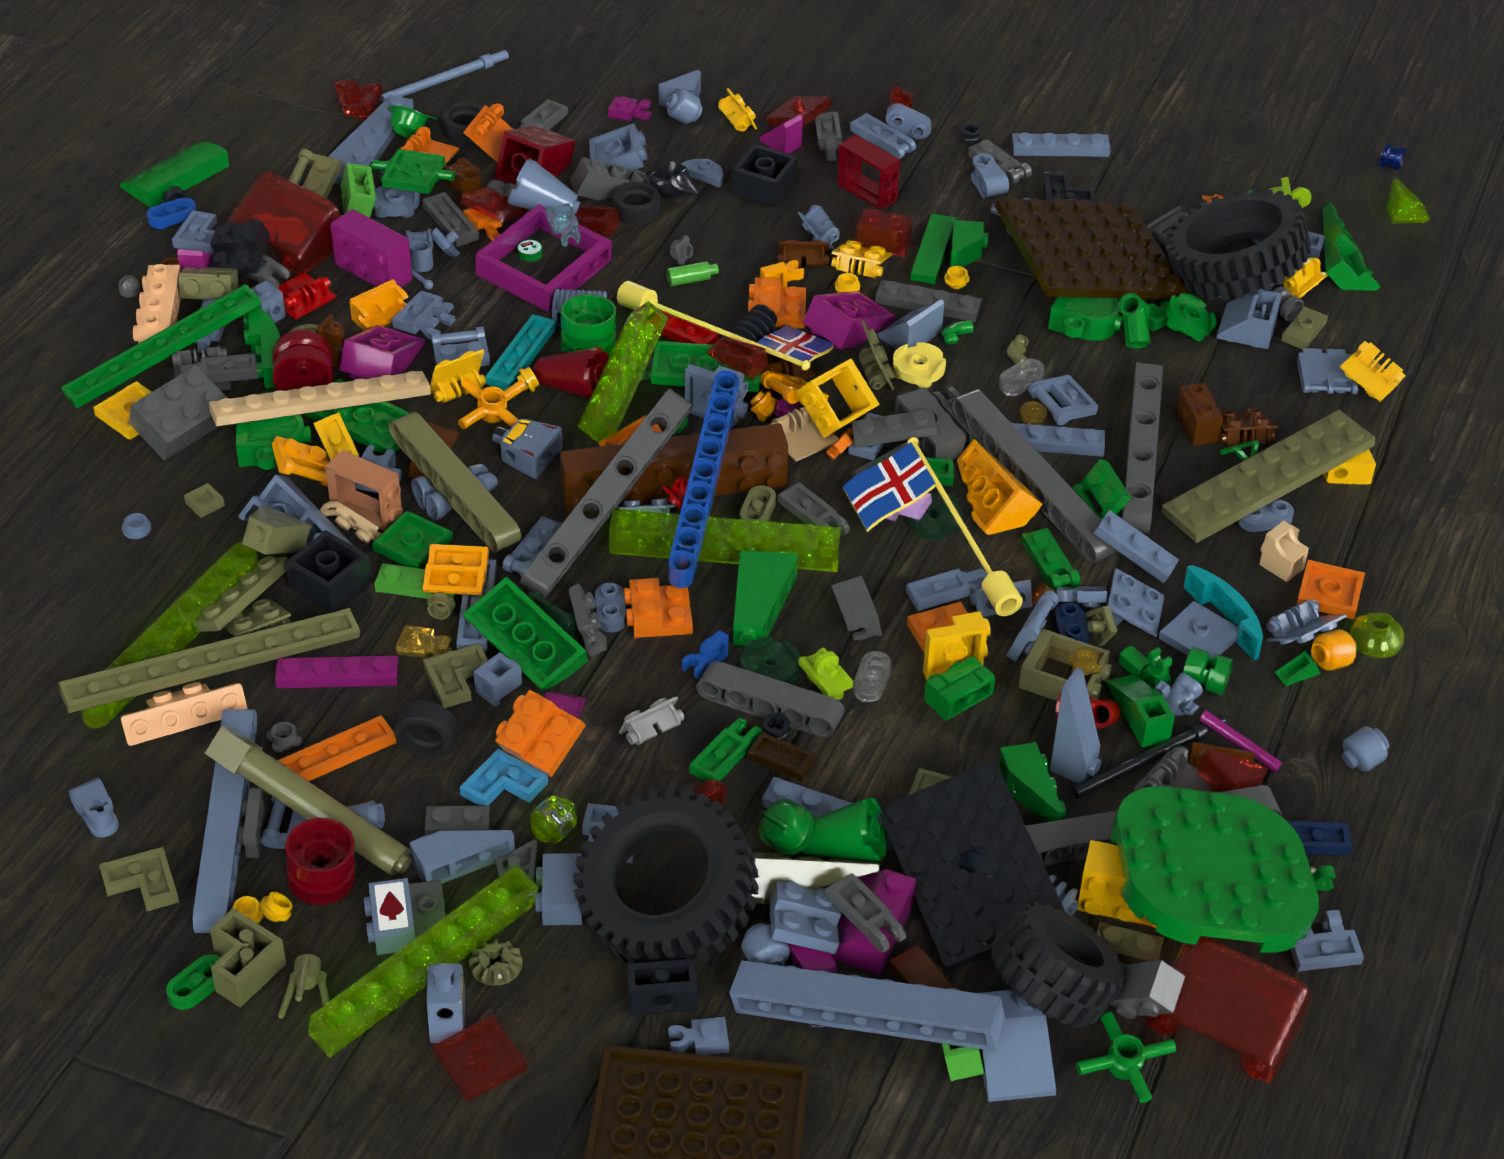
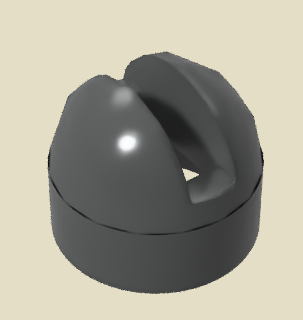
M124 275L119 280L118 287L121 296L134 297L140 293L139 282L134 276Z

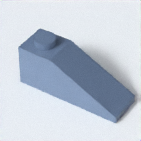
M511 830L438 831L409 842L411 861L422 882L441 880V884L494 864L496 859L515 850L514 834Z

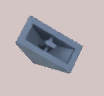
M696 70L660 83L659 105L667 107L666 99L668 95L682 88L699 97L701 92V72Z

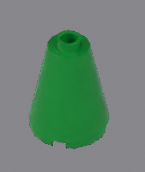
M873 797L864 798L815 818V832L811 842L802 850L803 854L867 862L881 861L880 857H885L887 835L884 824L879 825L877 815L882 814L877 800Z

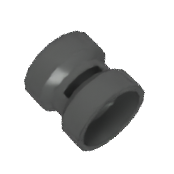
M1283 286L1278 287L1273 291L1282 293L1278 312L1283 319L1291 322L1303 309L1304 302L1297 296H1291V292Z

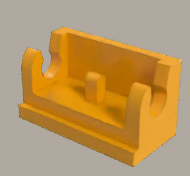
M392 279L349 299L351 318L364 331L376 325L384 327L392 323V318L407 305L403 300L407 299L408 295Z

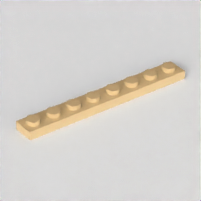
M410 371L404 374L383 375L376 378L356 379L342 383L334 382L314 387L305 386L300 389L278 390L273 393L251 394L232 399L223 398L218 401L209 402V411L215 425L223 426L430 395V384L423 371Z

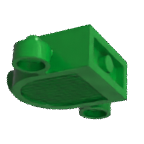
M1058 297L1051 307L1048 329L1064 333L1069 338L1077 337L1089 341H1101L1112 337L1116 331H1121L1124 321L1123 316L1119 315V301L1117 298Z
M300 414L237 423L236 450L239 467L258 466L265 470L275 468L277 463L272 442L276 436L294 439L299 443L306 444V442H311V427L304 426Z

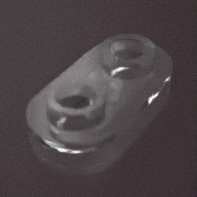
M1036 359L1020 361L1000 375L999 389L1008 396L1022 394L1028 390L1033 382L1043 379V363Z
M871 651L862 657L854 679L853 688L854 695L859 700L873 702L882 697L891 671V659L887 654L880 651Z

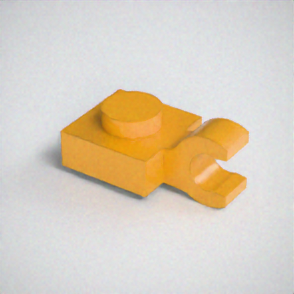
M798 260L789 261L787 264L780 262L760 268V278H780L781 287H787L788 281L804 278V269H798Z

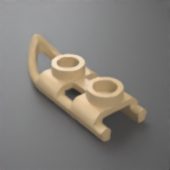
M329 501L320 509L325 516H338L335 522L344 530L349 531L350 528L357 530L355 535L366 544H369L370 541L374 542L381 535L377 531L379 529L378 526L338 501Z

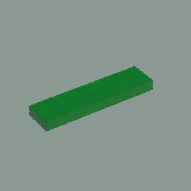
M931 213L911 271L910 280L936 284L953 233V223L956 217Z

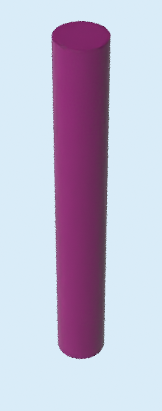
M1207 710L1201 715L1199 719L1201 722L1243 751L1255 753L1254 758L1275 773L1283 764Z

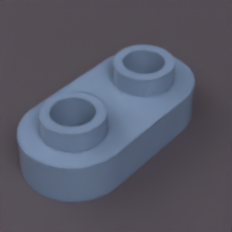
M894 104L887 109L886 122L889 126L915 139H924L929 136L931 120L926 115L903 104Z
M1275 500L1255 512L1249 513L1244 518L1238 520V523L1243 529L1250 532L1270 530L1283 520L1291 524L1294 508L1286 501Z
M615 583L600 585L595 591V601L597 604L596 614L602 624L601 630L610 633L618 632L626 625L624 590Z

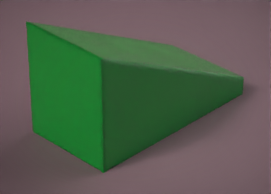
M1304 651L1275 671V674L1285 686L1319 675L1320 672L1316 663Z

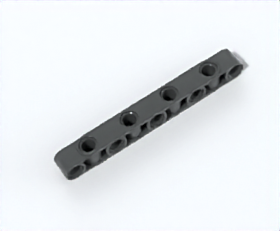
M1136 362L1124 487L1131 496V499L1122 509V519L1141 533L1149 534L1153 508L1163 365Z
M671 389L662 396L520 579L522 585L542 599L549 595L686 419L693 407L690 402ZM655 424L661 425L664 431L655 432L651 429V426ZM627 467L632 473L630 475H622L617 469ZM587 510H593L597 513L598 517L589 519L583 513ZM560 554L564 560L560 563H554L549 559V556Z

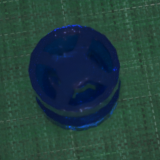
M1387 142L1381 155L1380 166L1385 167L1389 165L1394 170L1399 171L1405 158L1406 147L1401 146L1397 148L1392 143Z

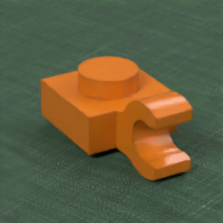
M485 204L463 210V214L477 230L485 229L490 240L493 241L495 237L501 235L496 229L502 227V223L498 220V214Z

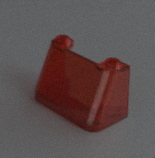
M264 172L255 180L227 222L234 221L240 224L248 223L250 219L262 221L271 235L268 244L281 250L283 265L289 270L302 274L334 252L331 223L339 218V212L330 200L271 172Z
M1204 936L1199 937L1196 945L1183 943L1172 965V968L1185 976L1174 1012L1158 1014L1157 1017L1148 1016L1146 1026L1153 1028L1162 1035H1174L1184 1025L1243 1053L1242 1065L1248 1075L1271 1084L1302 1028L1310 1000L1309 988L1303 982Z

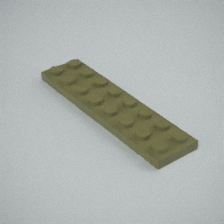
M1337 410L1163 504L1162 514L1194 542L1198 543L1244 518L1249 513L1255 512L1375 446V436L1341 410Z

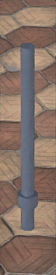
M503 50L492 55L487 53L479 56L478 60L380 95L381 100L384 102L390 95L404 97L475 70L491 68L495 63L508 59V52Z

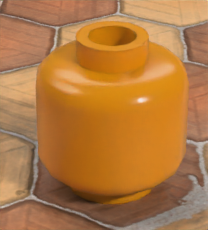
M1338 629L1319 634L1312 644L1311 656L1313 661L1322 669L1332 671L1353 663L1357 647L1354 639L1348 632Z

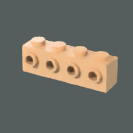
M148 265L147 276L142 278L144 292L139 294L141 309L136 310L138 325L133 326L134 341L141 343L177 322L181 302L179 294L180 265Z

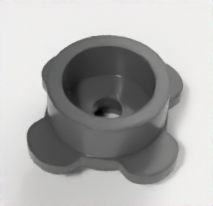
M683 235L681 240H674L670 247L671 257L677 260L678 265H684L685 261L693 256V247L689 243L690 238L687 235Z
M279 722L267 732V739L272 741V750L274 752H282L283 750L301 745L302 739L300 736H297L295 725L289 722Z

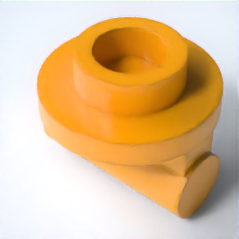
M759 391L749 401L752 404L749 410L757 415L759 421L765 422L774 412V409H776L778 400L773 398L769 391L766 393Z

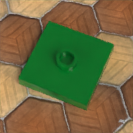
M406 510L372 543V549L406 567L423 569L428 564L430 544L447 545L453 539V531Z

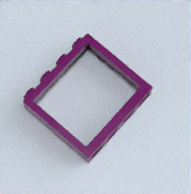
M538 204L516 223L510 225L501 235L495 237L486 247L477 252L475 256L476 275L547 312H551L556 289L576 291L611 261L612 241ZM539 228L585 251L584 254L546 285L500 261L516 248L521 241L526 240Z

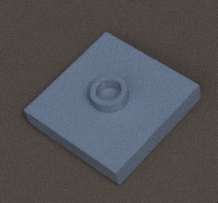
M1193 601L1160 631L1159 639L1187 656L1191 648L1194 647L1208 651L1210 657L1213 658L1217 654L1221 655L1236 641L1239 627Z

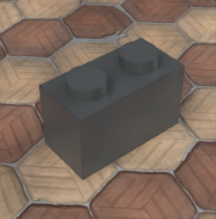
M1162 960L1123 965V972L1125 973L1123 988L1110 1003L1111 1006L1116 1008V1012L1120 1016L1134 1019L1136 1016L1147 1015L1157 1017L1158 1014L1174 1012L1185 979L1183 974Z

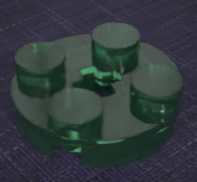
M930 493L932 502L921 519L906 516V523L909 528L912 526L916 530V535L922 538L943 540L948 538L949 533L955 531L956 534L961 528L941 494ZM948 495L963 520V510L959 505V499L954 495ZM931 515H937V518H931Z
M762 637L751 641L745 646L744 653L740 659V668L782 682L791 683L796 681L799 676L800 655L796 647L788 641L783 640L782 644L774 642V637ZM769 660L771 663L775 664L767 665L765 664V661Z

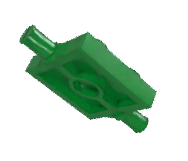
M398 149L394 157L388 161L376 159L372 161L373 170L385 171L381 179L382 187L430 194L438 180L442 179L453 182L455 179V171L443 170L446 164L444 155Z

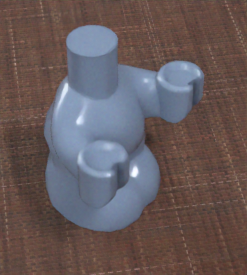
M1185 673L1178 675L1171 688L1163 680H1160L1154 687L1164 697L1174 716H1192L1199 708L1193 700L1202 694V686Z

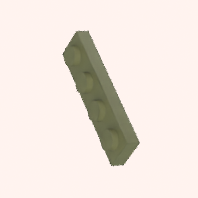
M273 556L262 558L257 563L258 566L240 577L239 583L233 588L225 590L216 603L203 609V614L194 621L198 631H220L287 571L285 562L288 561V558H274Z

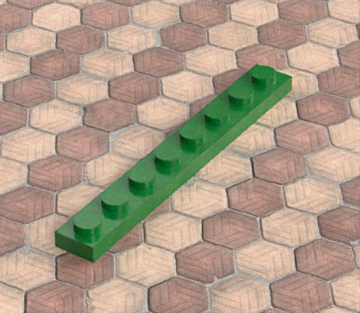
M244 284L62 386L63 394L77 409L260 306V299Z

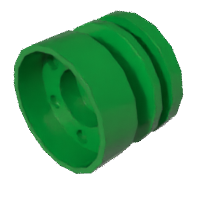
M583 294L574 296L563 303L561 306V351L565 353L590 347H602L601 351L607 352L609 357H611L616 350V306L613 302L602 296Z

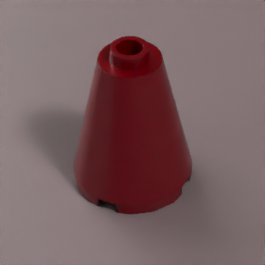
M590 347L541 357L534 364L533 373L539 384L593 401H599L607 393L608 388H604L605 380H610L611 367L609 355L607 352L601 351L602 347Z

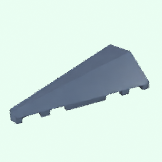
M275 474L261 495H253L238 516L240 519L249 522L250 516L262 505H267L312 525L305 546L325 530L351 544L287 476Z

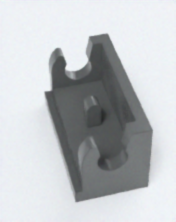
M859 576L831 585L848 631L864 628L860 632L853 633V639L862 640L875 635L877 637L882 636L879 618L863 577Z

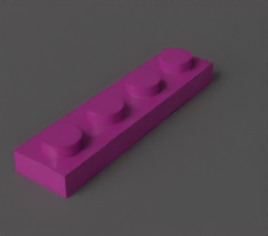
M398 656L277 659L275 683L276 688L397 686L399 661Z

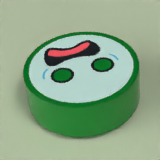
M532 239L521 241L517 245V255L523 261H536L543 255L542 244Z

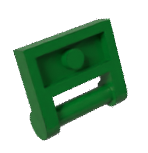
M1102 459L1095 464L1080 484L1072 487L1077 495L1101 520L1109 510L1118 515L1131 499V496L1109 462ZM1090 492H1092L1103 509L1100 514H1098L1088 498Z

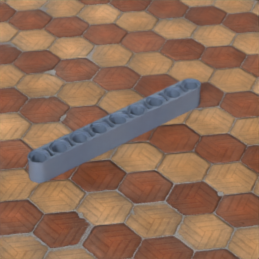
M224 709L221 727L233 728L255 743L257 733L256 709ZM216 761L193 909L194 933H210V928L233 907L241 845L238 842L239 826H244L242 802L248 800L250 785L248 779L240 774H234Z

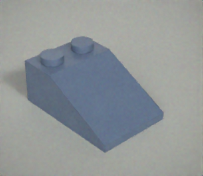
M1013 990L982 992L1000 996L1005 1015L995 1051L979 1049L984 1070L982 1076L988 1102L1055 1096L1056 1085L1046 1016L1037 1008L1034 1009L1028 1005V1002L1022 997L1017 996Z

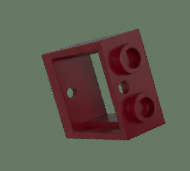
M856 134L839 144L837 185L881 210L897 200L900 159ZM862 161L880 171L879 184L861 174Z

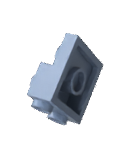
M634 123L589 139L590 159L596 158L610 165L618 164L632 171L644 167L643 160L648 159L644 145H646L645 136L642 131L638 132Z
M689 364L685 370V400L693 405L690 414L703 418L705 417L716 374L720 371L729 370L738 375V401L731 425L734 428L739 419L745 417L748 410V404L743 402V398L748 391V382H744V373L718 366L715 372Z
M777 881L769 900L771 938L835 954L839 946L837 924L841 911L826 897L825 889L812 890L804 888L794 881Z

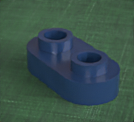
M1074 603L1058 605L1054 614L1056 633L1088 644L1089 631L1083 609Z

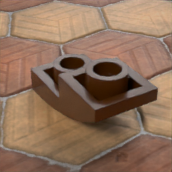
M918 945L889 960L893 972L907 984H924L928 987L943 989L952 988L938 967Z

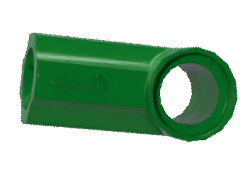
M1125 294L1120 299L1118 307L1123 314L1126 346L1129 349L1147 347L1150 344L1148 326L1150 307L1137 294ZM1138 304L1136 310L1131 312L1132 307Z

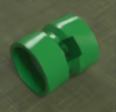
M1192 647L1183 673L1189 675L1200 685H1203L1205 691L1222 696L1230 677L1233 659L1218 654L1212 658L1208 651Z

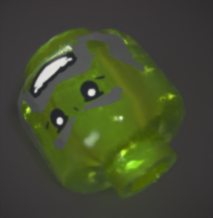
M559 796L547 797L530 815L533 834L542 842L557 843L562 841L577 825V814L574 804L567 798Z

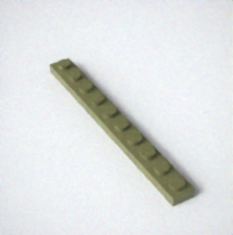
M350 608L61 681L59 682V692L68 713L356 639L360 636V629Z

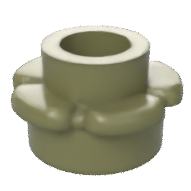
M437 592L434 596L430 595L427 598L428 613L433 618L446 619L453 613L455 601L448 594Z

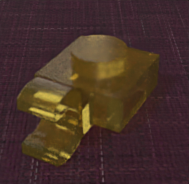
M410 625L404 626L396 644L397 654L426 658L428 652L437 656L453 651L452 648H447L451 641L450 637L445 635L435 636L434 630L431 628Z

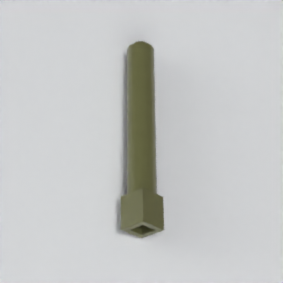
M220 727L204 754L234 774L242 775L307 820L317 817L331 818L343 823L353 835L355 852L389 875L394 876L397 873L402 874L406 871L412 860L409 857L410 849L262 751V747L235 729Z

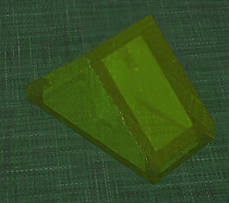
M1395 178L1392 181L1386 207L1392 224L1428 222L1430 217L1424 204L1398 178Z

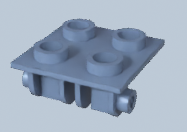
M1115 568L1107 606L1110 607L1116 626L1123 620H1126L1156 637L1164 595Z
M1305 600L1291 607L1290 610H1285L1270 618L1267 623V629L1274 636L1266 640L1267 642L1280 641V644H1287L1295 640L1298 643H1304L1315 638L1314 633L1318 631L1325 632L1337 627L1336 622L1347 616L1346 614L1319 616L1318 603L1315 600Z

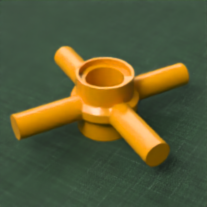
M468 378L462 381L461 387L478 400V408L458 420V424L462 429H466L481 418L488 423H496L503 420L511 427L519 420L507 410V401L526 389L523 381L519 380L504 391L493 386L482 390Z

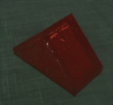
M1210 748L1198 767L1199 775L1214 792L1260 786L1268 772V767Z

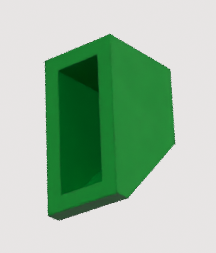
M954 220L950 267H965L981 258L982 248H987L988 233L984 232V222Z

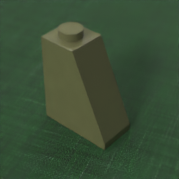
M262 505L250 516L242 544L263 554L299 552L306 545L312 525L272 507Z

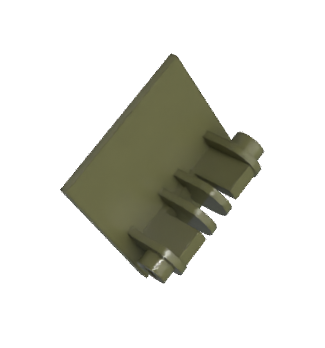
M863 320L861 322L871 347L860 351L859 360L868 380V385L874 390H880L884 385L889 384L891 390H894L891 379L895 377L890 364L884 363L888 361L883 346L876 345L880 342L873 328L868 330Z
M260 599L252 603V607L242 610L223 628L234 637L260 631V628L265 630L289 624L291 622L288 617L291 614L271 599Z

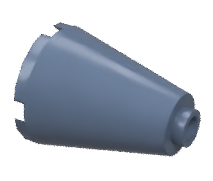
M530 158L523 165L516 179L515 188H512L508 203L512 206L532 210L540 204L565 218H569L570 214L575 216L581 202L577 201L578 195Z

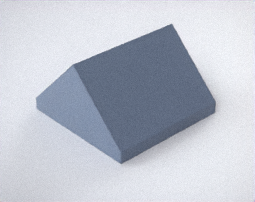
M937 300L909 312L877 333L881 340L896 349L905 344H908L909 348L916 347V342H928L942 332L943 300Z

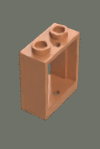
M343 450L325 466L330 501L342 503L383 531L389 528L403 514L398 473ZM355 482L379 492V500L356 491Z

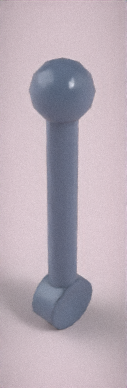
M411 268L412 275L423 283L425 289L430 290L433 288L431 280H426Z

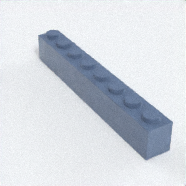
M742 960L729 992L736 1013L991 1051L996 1049L1005 1019L1001 997L989 993L978 994L954 988L943 989L928 987L924 984L900 983L890 979L864 978L855 974L843 975L830 973L826 970L800 969L795 966L772 965L762 961L751 962Z

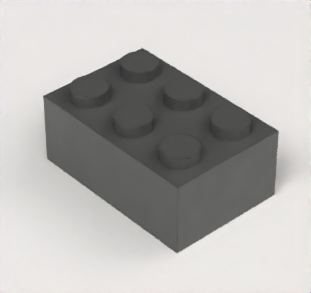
M196 365L133 403L128 423L165 461L219 427L215 425L211 416L209 402L227 397Z

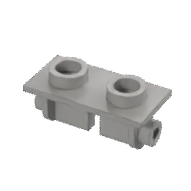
M676 696L669 700L661 698L654 702L650 709L642 713L640 710L630 713L624 718L625 721L619 733L622 734L628 731L626 734L628 742L631 745H640L657 736V732L653 727L655 724L661 734L681 725V721L684 720V714L680 709L676 710L674 708L678 697Z

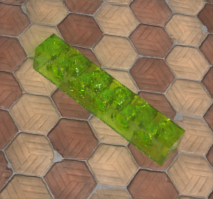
M649 301L629 314L577 426L597 443L618 431L667 322L668 317Z

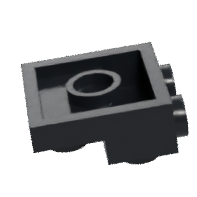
M250 219L248 223L238 224L234 221H228L226 225L217 226L210 242L214 253L208 267L237 269L238 275L257 273L271 237L263 222L257 219Z

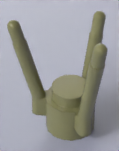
M302 954L295 959L294 972L290 973L289 984L278 1013L280 1019L285 1017L296 985L295 1000L299 1002L302 1000L304 990L312 989L318 984L327 1024L333 1023L326 985L327 973L321 971L320 958L313 954Z

